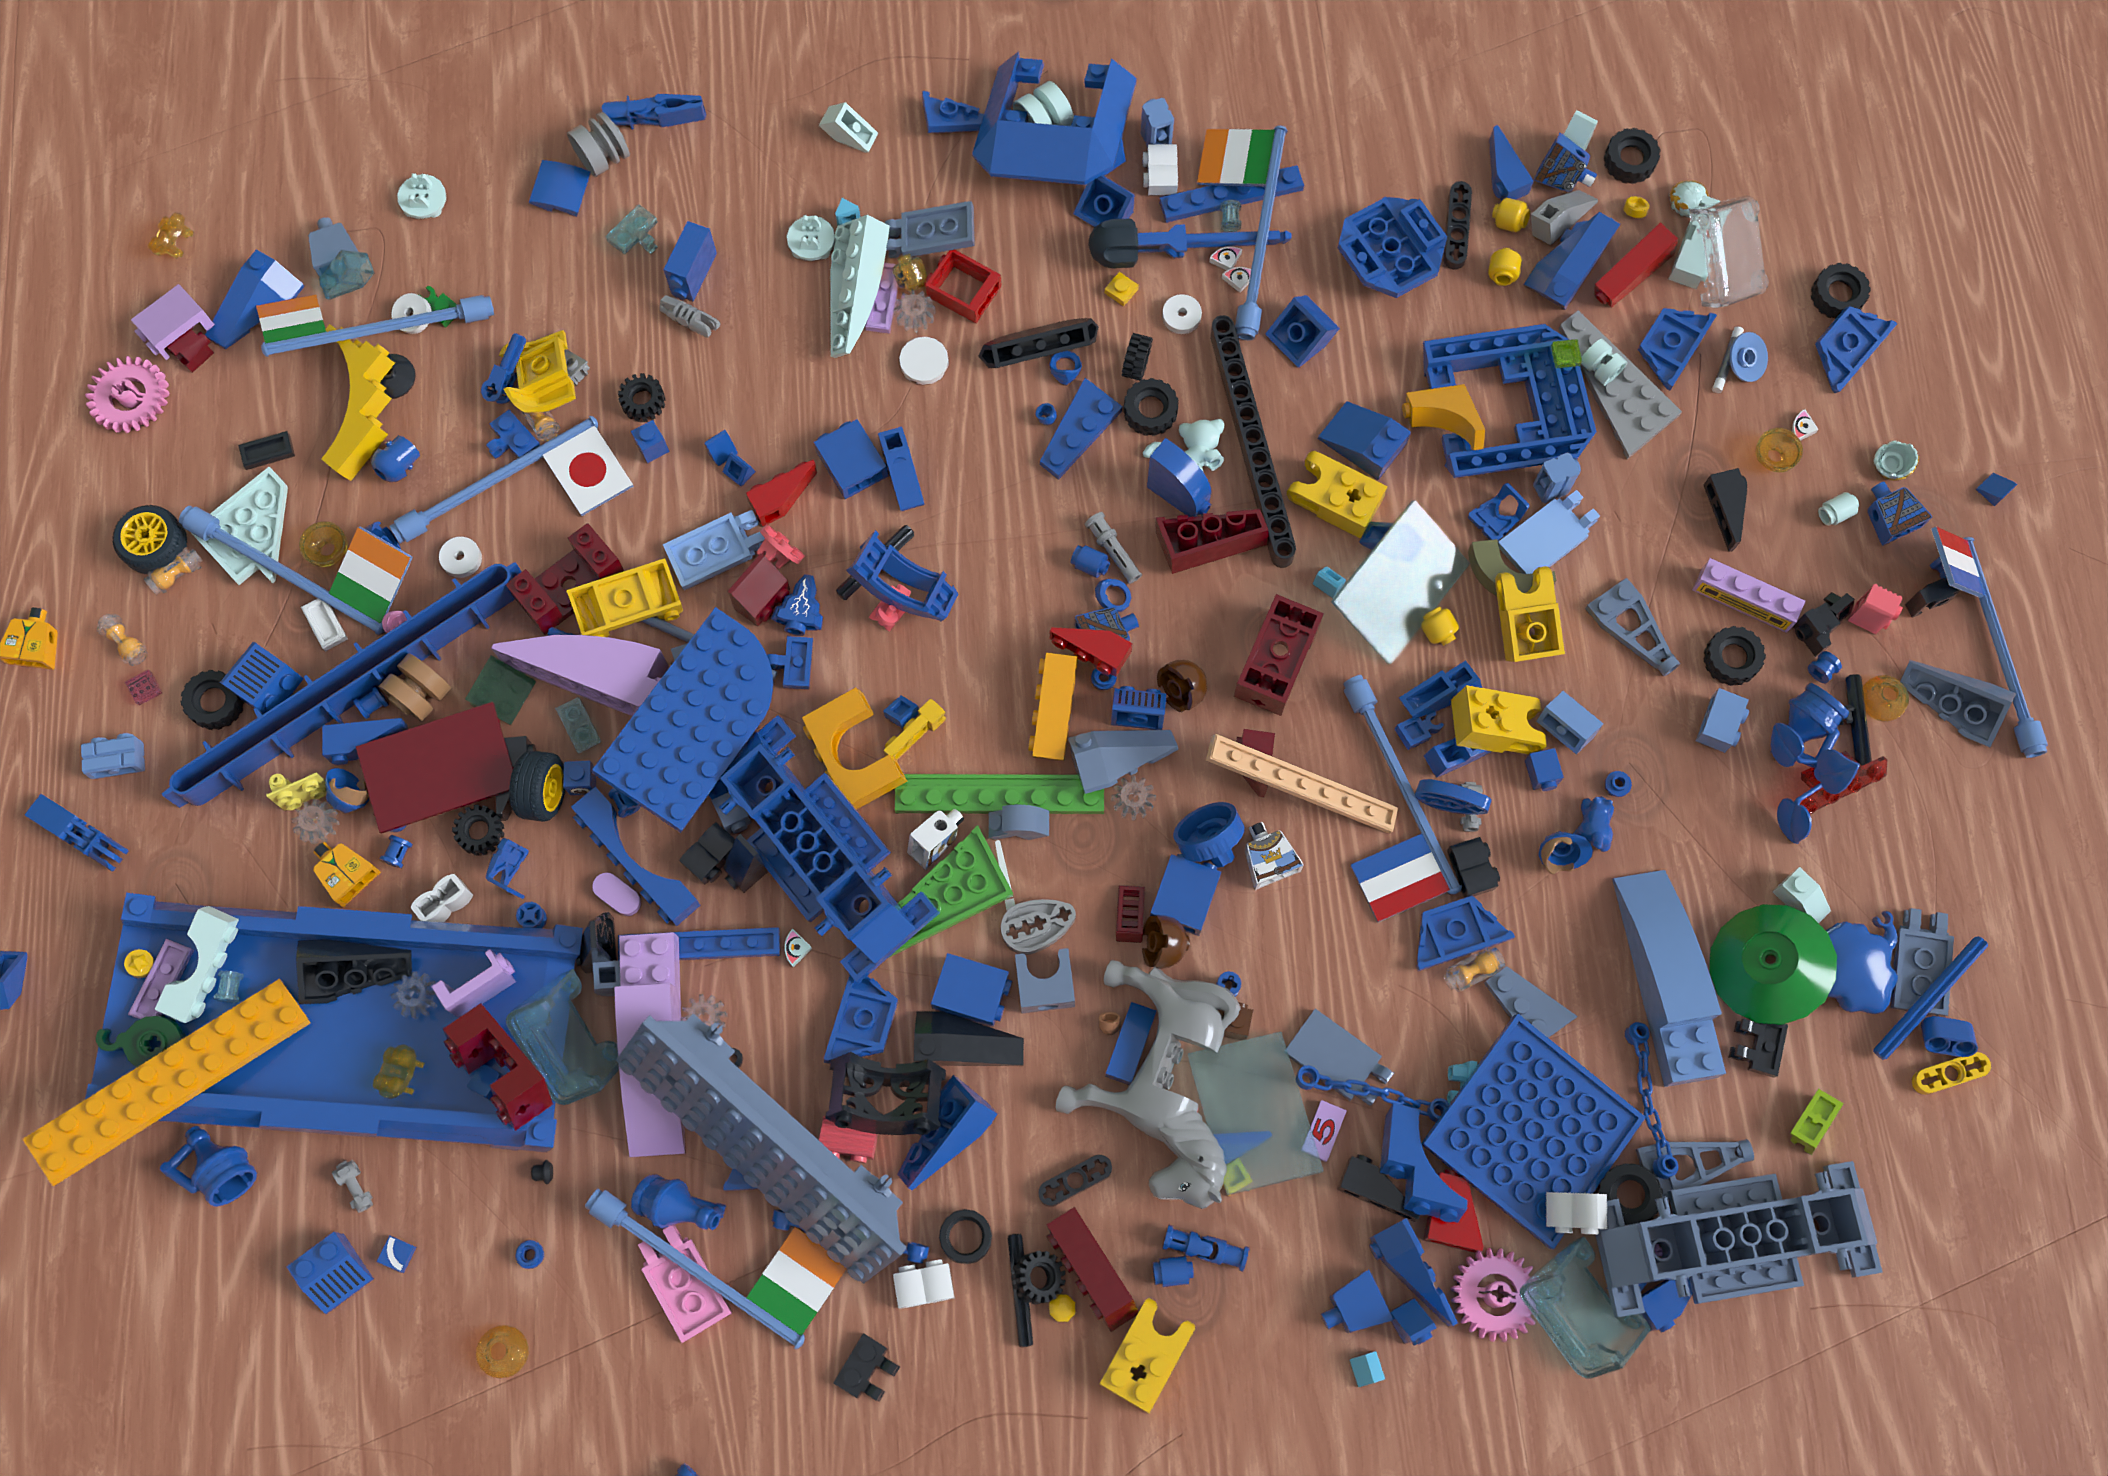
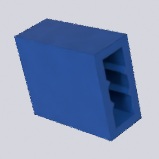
M687 221L663 269L671 294L677 299H687L694 302L717 252L710 228Z
M858 419L843 423L839 429L832 433L822 434L814 442L817 455L844 499L888 477L886 464Z
M1171 854L1150 916L1165 915L1175 918L1182 924L1186 932L1200 936L1221 871H1218L1217 867L1210 863L1203 862L1201 865L1186 860L1182 854H1177V856Z
M947 953L931 1007L934 1010L994 1027L995 1021H1001L1005 1006L1001 1005L1004 995H1009L1013 981L1009 980V971Z

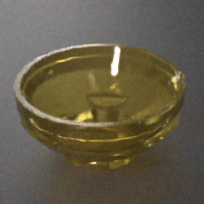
M1773 428L1760 436L1755 451L1758 461L1766 469L1773 472H1786L1800 462L1803 455V446L1800 439L1793 432L1783 428ZM1776 450L1781 454L1782 459L1780 461H1773L1769 458L1768 452Z
M317 522L310 525L302 533L299 549L302 556L309 563L318 567H327L337 563L345 555L347 538L342 529L336 524ZM331 543L334 545V551L330 555L321 554V548L325 544Z
M1880 675L1868 680L1863 685L1865 709L1870 717L1879 721H1892L1899 718L1907 709L1909 694L1904 684L1898 679L1888 675ZM1886 687L1892 688L1896 693V699H1886L1883 696V689Z
M507 1325L497 1326L488 1330L479 1340L476 1349V1358L480 1368L487 1375L495 1378H508L518 1373L524 1367L529 1354V1346L524 1334L520 1330ZM501 1342L506 1346L507 1352L503 1359L495 1360L491 1356V1349L494 1344Z

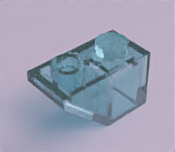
M341 250L319 278L320 286L326 299H333L363 288L373 276L374 270L367 253Z

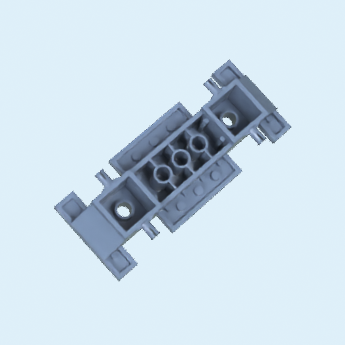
M1854 1162L1823 1166L1824 1172L1815 1174L1819 1191L1812 1195L1782 1200L1776 1174L1668 1191V1196L1673 1214L1670 1212L1667 1197L1655 1199L1659 1217L1652 1221L1627 1226L1624 1224L1619 1199L1608 1200L1607 1229H1598V1234L1595 1235L1614 1318L1645 1313L1639 1284L1666 1279L1675 1280L1678 1298L1691 1296L1686 1279L1689 1278L1694 1304L1804 1286L1798 1257L1836 1253L1839 1271L1850 1269L1852 1278L1883 1273L1875 1245L1878 1244L1864 1190L1859 1185ZM1813 1219L1818 1221L1819 1231L1815 1230ZM1655 1244L1662 1248L1663 1254L1661 1258L1654 1252Z

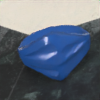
M1070 351L1056 353L1050 361L1051 374L1063 385H1068L1075 380L1082 368L1079 356ZM1061 358H1068L1074 362L1075 368L1073 370H1058L1056 363Z
M1105 579L1100 581L1095 588V597L1103 608L1115 607L1117 612H1122L1129 607L1131 593L1122 581ZM1107 587H1118L1124 592L1125 601L1122 605H1114L1108 600V596L1105 594Z

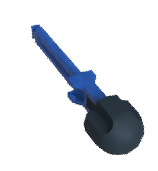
M1131 218L1111 219L1101 222L1094 227L1089 235L1088 246L1092 258L1102 266L1108 268H1132L1137 263L1138 253L1166 252L1173 258H1183L1187 248L1256 245L1258 231L1186 234L1185 224L1173 226L1168 232L1138 233L1135 222ZM1279 230L1269 231L1267 245L1285 244L1292 239V234L1286 230L1284 232Z

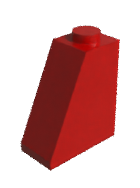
M1445 1169L1444 1173L1440 1172L1437 1175L1448 1187L1467 1199V1210L1458 1223L1445 1222L1440 1218L1428 1215L1423 1240L1473 1253L1483 1252L1484 1245L1469 1182L1453 1170Z

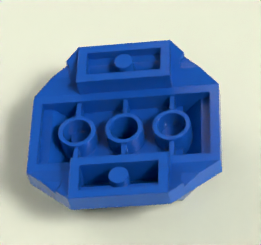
M1384 197L1345 218L1338 250L1364 286L1398 298L1437 277L1447 235L1421 199L1406 200Z

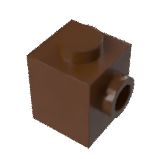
M1238 1002L1240 1005L1239 1015L1224 1030L1223 1037L1246 1041L1249 1035L1253 1009H1248L1247 1004Z

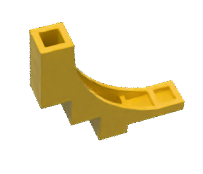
M330 324L326 328V332L337 330ZM351 339L337 341L344 353L350 379L349 401L339 433L322 457L326 464L350 481L388 436L380 428L383 423L376 418L392 399L384 393L386 387L380 381L395 364L387 357L390 352L378 343L374 347L367 341L361 343L357 339L354 342Z

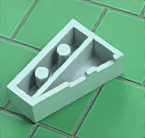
M1703 195L1690 219L1668 280L1693 289L1697 288L1700 281H1706L1710 272V268L1707 265L1709 261H1713L1718 250L1715 245L1717 242H1720L1725 230L1723 225L1731 204Z

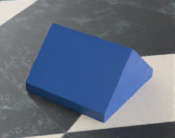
M1102 175L1087 183L1073 214L1094 227L1101 222L1111 219H1129L1134 212L1135 194Z

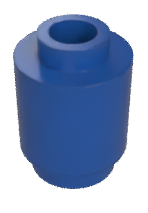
M1078 545L1070 561L1071 564L1075 565V569L1096 578L1100 575H1105L1110 565V561H1107L1108 555L1086 545L1084 547Z
M1186 1256L1161 1258L1159 1262H1153L1155 1285L1162 1284V1287L1188 1285L1189 1279L1194 1278L1192 1261H1187Z

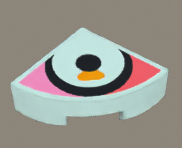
M792 929L785 941V954L791 966L794 967L812 947Z

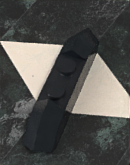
M1080 318L1008 334L984 344L978 357L988 368H1000L1088 346L1096 342L1099 326L1092 318Z

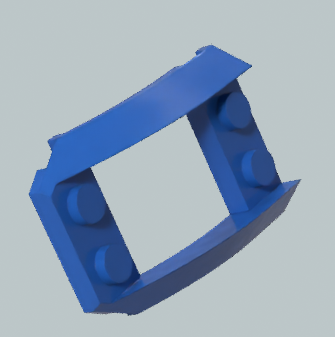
M875 530L859 547L861 550L846 571L872 595L888 605L895 606L896 609L913 615L936 619L940 622L946 619L958 596L954 585L951 587L946 582L945 577L947 574L944 571L939 574L922 568L900 554L892 545L886 547L877 538L879 533ZM883 569L895 579L928 592L924 602L910 598L889 586L878 577L880 571Z

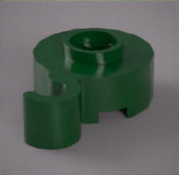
M148 1016L136 1021L126 1032L120 1033L114 1044L109 1041L110 1029L98 1030L96 1043L104 1051L124 1049L128 1061L137 1068L185 1038L186 1034L172 1018ZM157 1036L156 1041H161V1045L153 1050L152 1046H150V1040Z

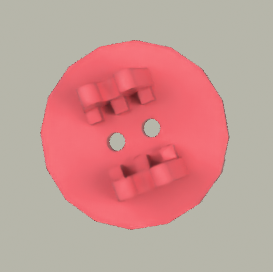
M768 524L761 529L760 533L765 539L759 547L757 554L760 555V553L764 554L766 552L765 557L772 563L778 559L775 567L778 569L790 560L799 564L805 557L799 549L788 544L789 539L781 532H776Z

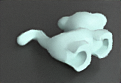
M1221 419L1211 421L1198 420L1192 424L1183 423L1179 425V434L1184 438V442L1188 447V450L1184 452L1202 471L1203 466L1214 471L1224 462L1223 456L1217 449H1214L1218 446L1219 436L1224 430V422ZM1154 441L1149 444L1143 451V456L1150 458L1161 442Z

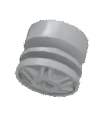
M602 111L596 114L597 121L594 118L588 119L591 132L583 125H579L567 132V137L575 153L594 177L609 169L606 157L613 163L618 164L620 163L619 156L623 159L630 156L621 131Z

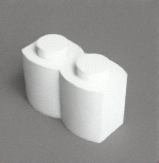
M1148 144V152H1143V167L1148 169V173H1143V188H1148V195L1176 194L1178 188L1177 144Z
M451 874L442 878L432 891L420 895L410 908L420 921L444 923L449 918L451 912L466 906L472 899L473 894L462 880L455 874Z
M1546 1192L1547 1226L1555 1227V1233H1573L1572 1228H1581V1234H1598V1229H1607V1194Z
M942 1260L926 1262L927 1268L915 1269V1265L899 1267V1273L893 1274L898 1308L902 1309L954 1299L949 1264H943Z

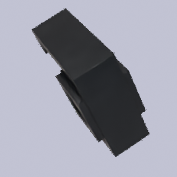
M1942 578L1918 591L1905 606L1913 618L1922 614V610L1925 607H1928L1930 610L1948 603L1961 590L1950 586L1948 580Z

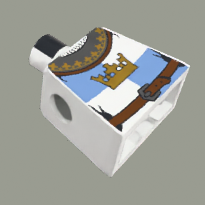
M953 809L945 815L939 810L910 834L907 853L925 870L956 840L958 826L964 821L961 813Z
M1263 822L1249 827L1253 841L1247 843L1244 850L1255 890L1301 872L1304 865L1280 830L1268 834Z

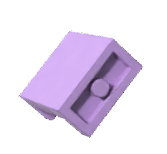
M179 284L131 319L138 327L134 332L144 343L149 340L146 343L149 349L156 356L160 353L166 360L170 356L165 352L164 348L198 322L206 330L215 325Z
M490 949L486 951L485 954L492 963V966L456 990L443 981H439L432 986L446 1010L459 1018L516 982L512 976L515 972L513 966L507 958L504 959L501 953L496 955Z

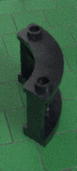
M853 1052L831 1060L830 1070L833 1071L829 1111L826 1112L825 1118L834 1122L837 1127L880 1135H927L930 1131L940 1129L941 1122L938 1119L941 1081L946 1078V1070L930 1059L896 1064V1068L881 1067V1062L863 1058ZM845 1077L848 1078L850 1086L844 1085ZM867 1084L874 1085L870 1088H866ZM929 1085L928 1093H922L925 1086ZM882 1086L890 1087L897 1098L904 1100L900 1106L884 1115L876 1110L866 1098L877 1094ZM899 1087H908V1088H906V1092H905V1091H902ZM843 1094L854 1096L847 1099L846 1105H842ZM916 1102H927L926 1113L922 1112L923 1106Z

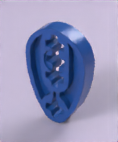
M1433 779L1420 780L1415 792V797L1430 807L1460 814H1487L1492 802L1490 797L1474 790Z

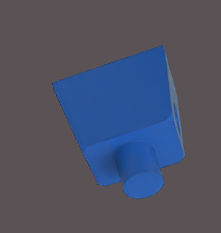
M1370 1270L1361 1273L1332 1294L1330 1300L1334 1308L1321 1313L1322 1320L1327 1329L1342 1323L1346 1333L1394 1320Z

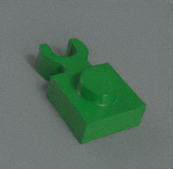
M431 286L426 287L430 296L424 299L430 304L431 311L456 307L457 304L444 293L438 297ZM454 319L440 321L439 323L446 328Z

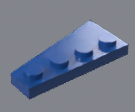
M1085 378L1040 459V466L1059 480L1123 411V406Z

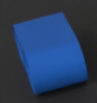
M1939 1016L1927 1017L1921 1022L1920 1026L1924 1045L1928 1051L1957 1057H1969L1977 1052L1978 1046L1975 1032L1970 1022Z

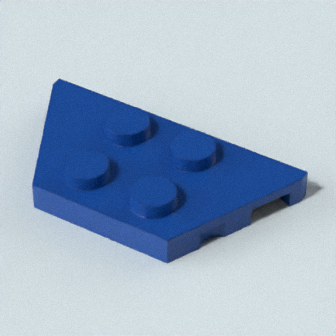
M1849 306L1844 308L1815 342L1834 393H1838L1844 388L1897 325L1895 321H1885L1877 318L1878 315L1863 313L1860 309Z
M1662 309L1640 344L1638 351L1667 390L1670 391L1717 314L1709 313L1707 316L1694 314V311Z
M1474 896L1425 911L1421 914L1417 971L1510 941L1515 938V935L1511 930L1508 931L1497 921L1498 918L1490 911H1486Z
M849 974L823 1059L824 1063L829 1064L832 1059L849 1052H853L861 1057L884 1052L898 999L889 991L882 989L881 985L873 978L871 979L867 976L860 983H857Z

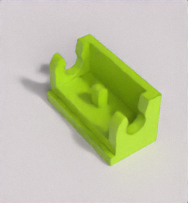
M1818 1089L1791 1131V1142L1793 1144L1801 1143L1805 1146V1152L1812 1156L1844 1103Z

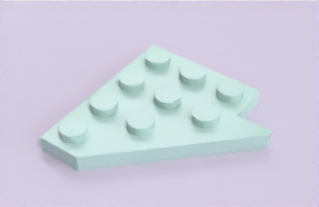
M268 467L210 514L219 519L221 529L278 561L288 486ZM194 535L238 585L259 569L272 583L276 581V574L219 540L210 538L205 541Z

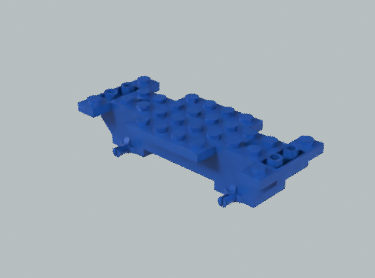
M777 715L759 732L753 733L724 775L720 777V780L710 792L709 797L713 800L729 792L731 797L719 806L721 811L727 815L734 807L739 805L746 810L751 818L756 820L761 828L747 839L748 843L758 852L765 868L807 921L812 922L823 911L825 912L826 918L814 927L821 936L835 926L842 931L848 940H851L857 946L840 962L857 983H860L940 912L923 892L917 894L902 908L882 884L892 876L889 870L884 867L876 875L871 871L891 852L828 774L823 773L806 789L785 764L795 754L788 747L779 755L777 754L796 737L785 721ZM773 782L772 791L766 794V785ZM868 900V910L861 913L859 909L861 902Z

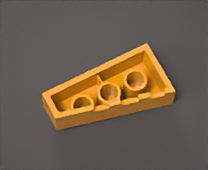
M1046 653L1045 659L1040 658L1039 674H1043L1042 684H1037L1035 699L1040 700L1039 709L1033 711L1032 725L1036 726L1035 736L1030 735L1028 751H1033L1032 756L1035 758L1064 761L1069 731L1068 723L1071 716L1072 695L1075 687V670H1077L1078 666L1077 656Z

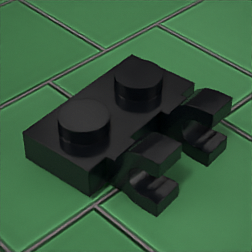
M1744 1018L1741 1022L1736 1021L1734 1032L1755 1036L1753 1047L1750 1049L1739 1044L1736 1047H1730L1728 1058L1748 1061V1070L1773 1078L1778 1077L1788 1024L1755 1023Z
M863 1333L833 1383L857 1399L864 1392L880 1402L885 1391L869 1382L877 1367L895 1377L900 1366L884 1357L888 1350L887 1347Z

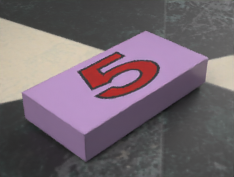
M1321 1100L1300 1152L1327 1162L1346 1110Z

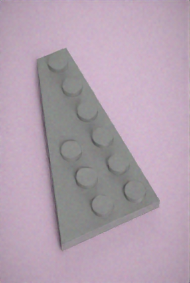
M1579 310L1560 325L1559 331L1561 334L1574 342L1579 361L1583 354L1599 339H1604L1612 347L1613 354L1618 353L1627 361V365L1621 373L1606 386L1594 377V371L1589 372L1580 364L1582 375L1585 374L1596 402L1605 419L1609 420L1616 440L1620 441L1624 449L1623 453L1626 459L1630 458L1680 416L1682 411Z

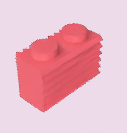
M1874 584L1855 603L1848 621L1874 634H1877L1882 628L1886 630L1891 621H1895L1902 611L1903 607L1899 606L1902 596H1897L1896 593L1893 594L1892 591H1887V588L1883 589L1882 586L1878 587L1877 584Z
M823 1116L819 1141L838 1158L840 1155L851 1156L850 1161L866 1163L867 1159L874 1160L878 1134L861 1132L850 1128H839L834 1122Z

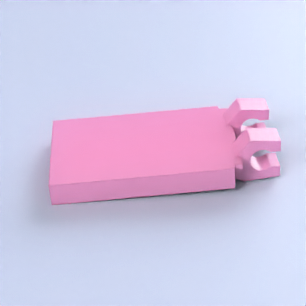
M675 1225L663 1229L672 1247L709 1272L692 1239L688 1240V1238L682 1240ZM643 1241L638 1244L646 1260L643 1263L642 1271L681 1343L732 1314L724 1297L663 1254H658L657 1250Z

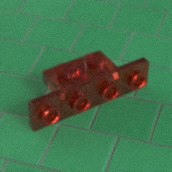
M1844 751L1841 753L1851 761L1858 763L1848 752ZM1882 756L1863 766L1860 765L1852 782L1844 791L1838 794H1830L1822 787L1802 800L1800 805H1803L1811 815L1851 793H1856L1862 788L1882 780L1887 775L1888 760ZM1811 767L1801 772V780L1810 789L1821 783L1814 775V768Z

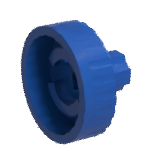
M1216 802L1202 806L1185 816L1176 826L1173 838L1186 860L1193 862L1211 860L1219 868L1231 863L1235 858L1231 848L1242 838L1245 826L1234 805L1227 802Z

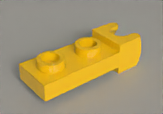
M929 699L918 710L919 716L916 719H910L903 727L904 731L898 737L893 736L887 741L884 749L885 756L890 754L898 760L929 729L935 731L946 720L944 716L945 711L934 700Z

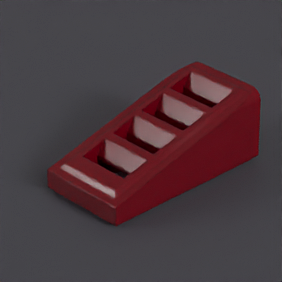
M1119 885L1117 942L1141 943L1143 941L1145 887ZM1123 897H1139V901L1123 900ZM1123 907L1139 908V909H1138V910H1123ZM1122 918L1138 919V921H1124Z

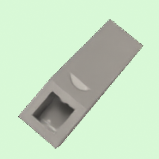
M1577 190L1546 200L1531 214L1532 236L1552 245L1567 229L1598 202V199Z

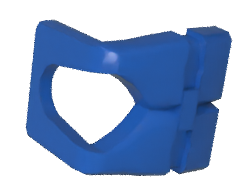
M1505 483L1497 496L1480 505L1478 509L1475 508L1469 512L1468 519L1478 529H1482V533L1489 540L1497 539L1499 541L1503 535H1506L1521 520L1529 508V503L1509 483ZM1508 495L1513 496L1518 502L1516 514L1512 516L1499 515L1501 501Z
M503 838L497 846L496 854L494 853L491 858L486 879L505 891L524 899L525 895L507 885L519 869L521 862L525 860L529 850L507 838ZM502 871L500 882L494 880L493 877Z

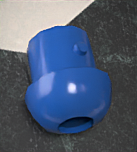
M398 435L393 441H387L385 443L387 446L383 450L377 449L371 459V465L375 473L390 483L405 478L407 476L405 470H411L413 468L412 463L420 456L417 448L408 439Z

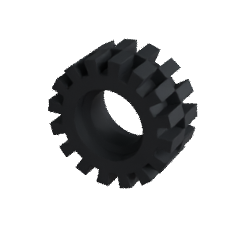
M1137 333L1131 335L1123 363V377L1138 381L1142 380L1151 352L1152 337Z
M640 373V378H637L636 374L632 375L633 380L631 381L627 377L625 379L626 385L621 383V391H618V399L624 413L630 419L634 417V420L637 422L640 421V418L643 419V422H648L647 417H651L652 420L656 419L655 413L658 415L662 413L661 408H665L664 401H666L659 381L657 379L654 380L652 375H648L646 378L645 373ZM648 391L651 394V399L647 403L638 405L633 402V396L636 393Z
M474 805V809L470 807L465 808L467 812L464 814L460 812L458 814L459 820L455 819L453 822L456 827H452L455 841L469 854L473 853L476 856H479V853L487 855L488 850L495 851L494 846L496 844L499 845L500 837L504 838L505 834L502 831L505 828L500 817L492 809L484 805L482 808L479 805ZM483 821L488 825L486 836L477 840L472 839L469 835L471 825L475 822Z
M1036 1251L1023 1255L1024 1257L1017 1260L1019 1264L1013 1266L1012 1270L1016 1271V1274L1011 1275V1280H1016V1284L1012 1285L1013 1290L1018 1289L1019 1292L1016 1295L1019 1298L1025 1297L1023 1301L1026 1303L1042 1304L1056 1299V1295L1061 1294L1063 1291L1060 1286H1064L1066 1280H1061V1276H1065L1066 1272L1065 1270L1060 1271V1267L1063 1266L1062 1262H1056L1055 1260L1058 1257L1055 1255L1049 1256L1050 1252ZM1034 1267L1042 1268L1047 1276L1046 1285L1041 1289L1033 1286L1030 1279V1273Z

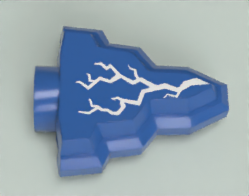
M804 574L795 584L793 593L785 596L782 605L775 608L771 618L773 621L785 625L784 630L792 635L803 636L806 630H822L823 616L819 614L820 604L815 599L817 589L812 575Z

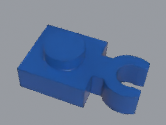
M1436 712L1428 714L1423 721L1420 717L1414 719L1412 717L1397 724L1394 730L1407 750L1429 741L1432 737L1431 734H1436L1442 729L1443 723L1434 725L1430 721L1437 715Z

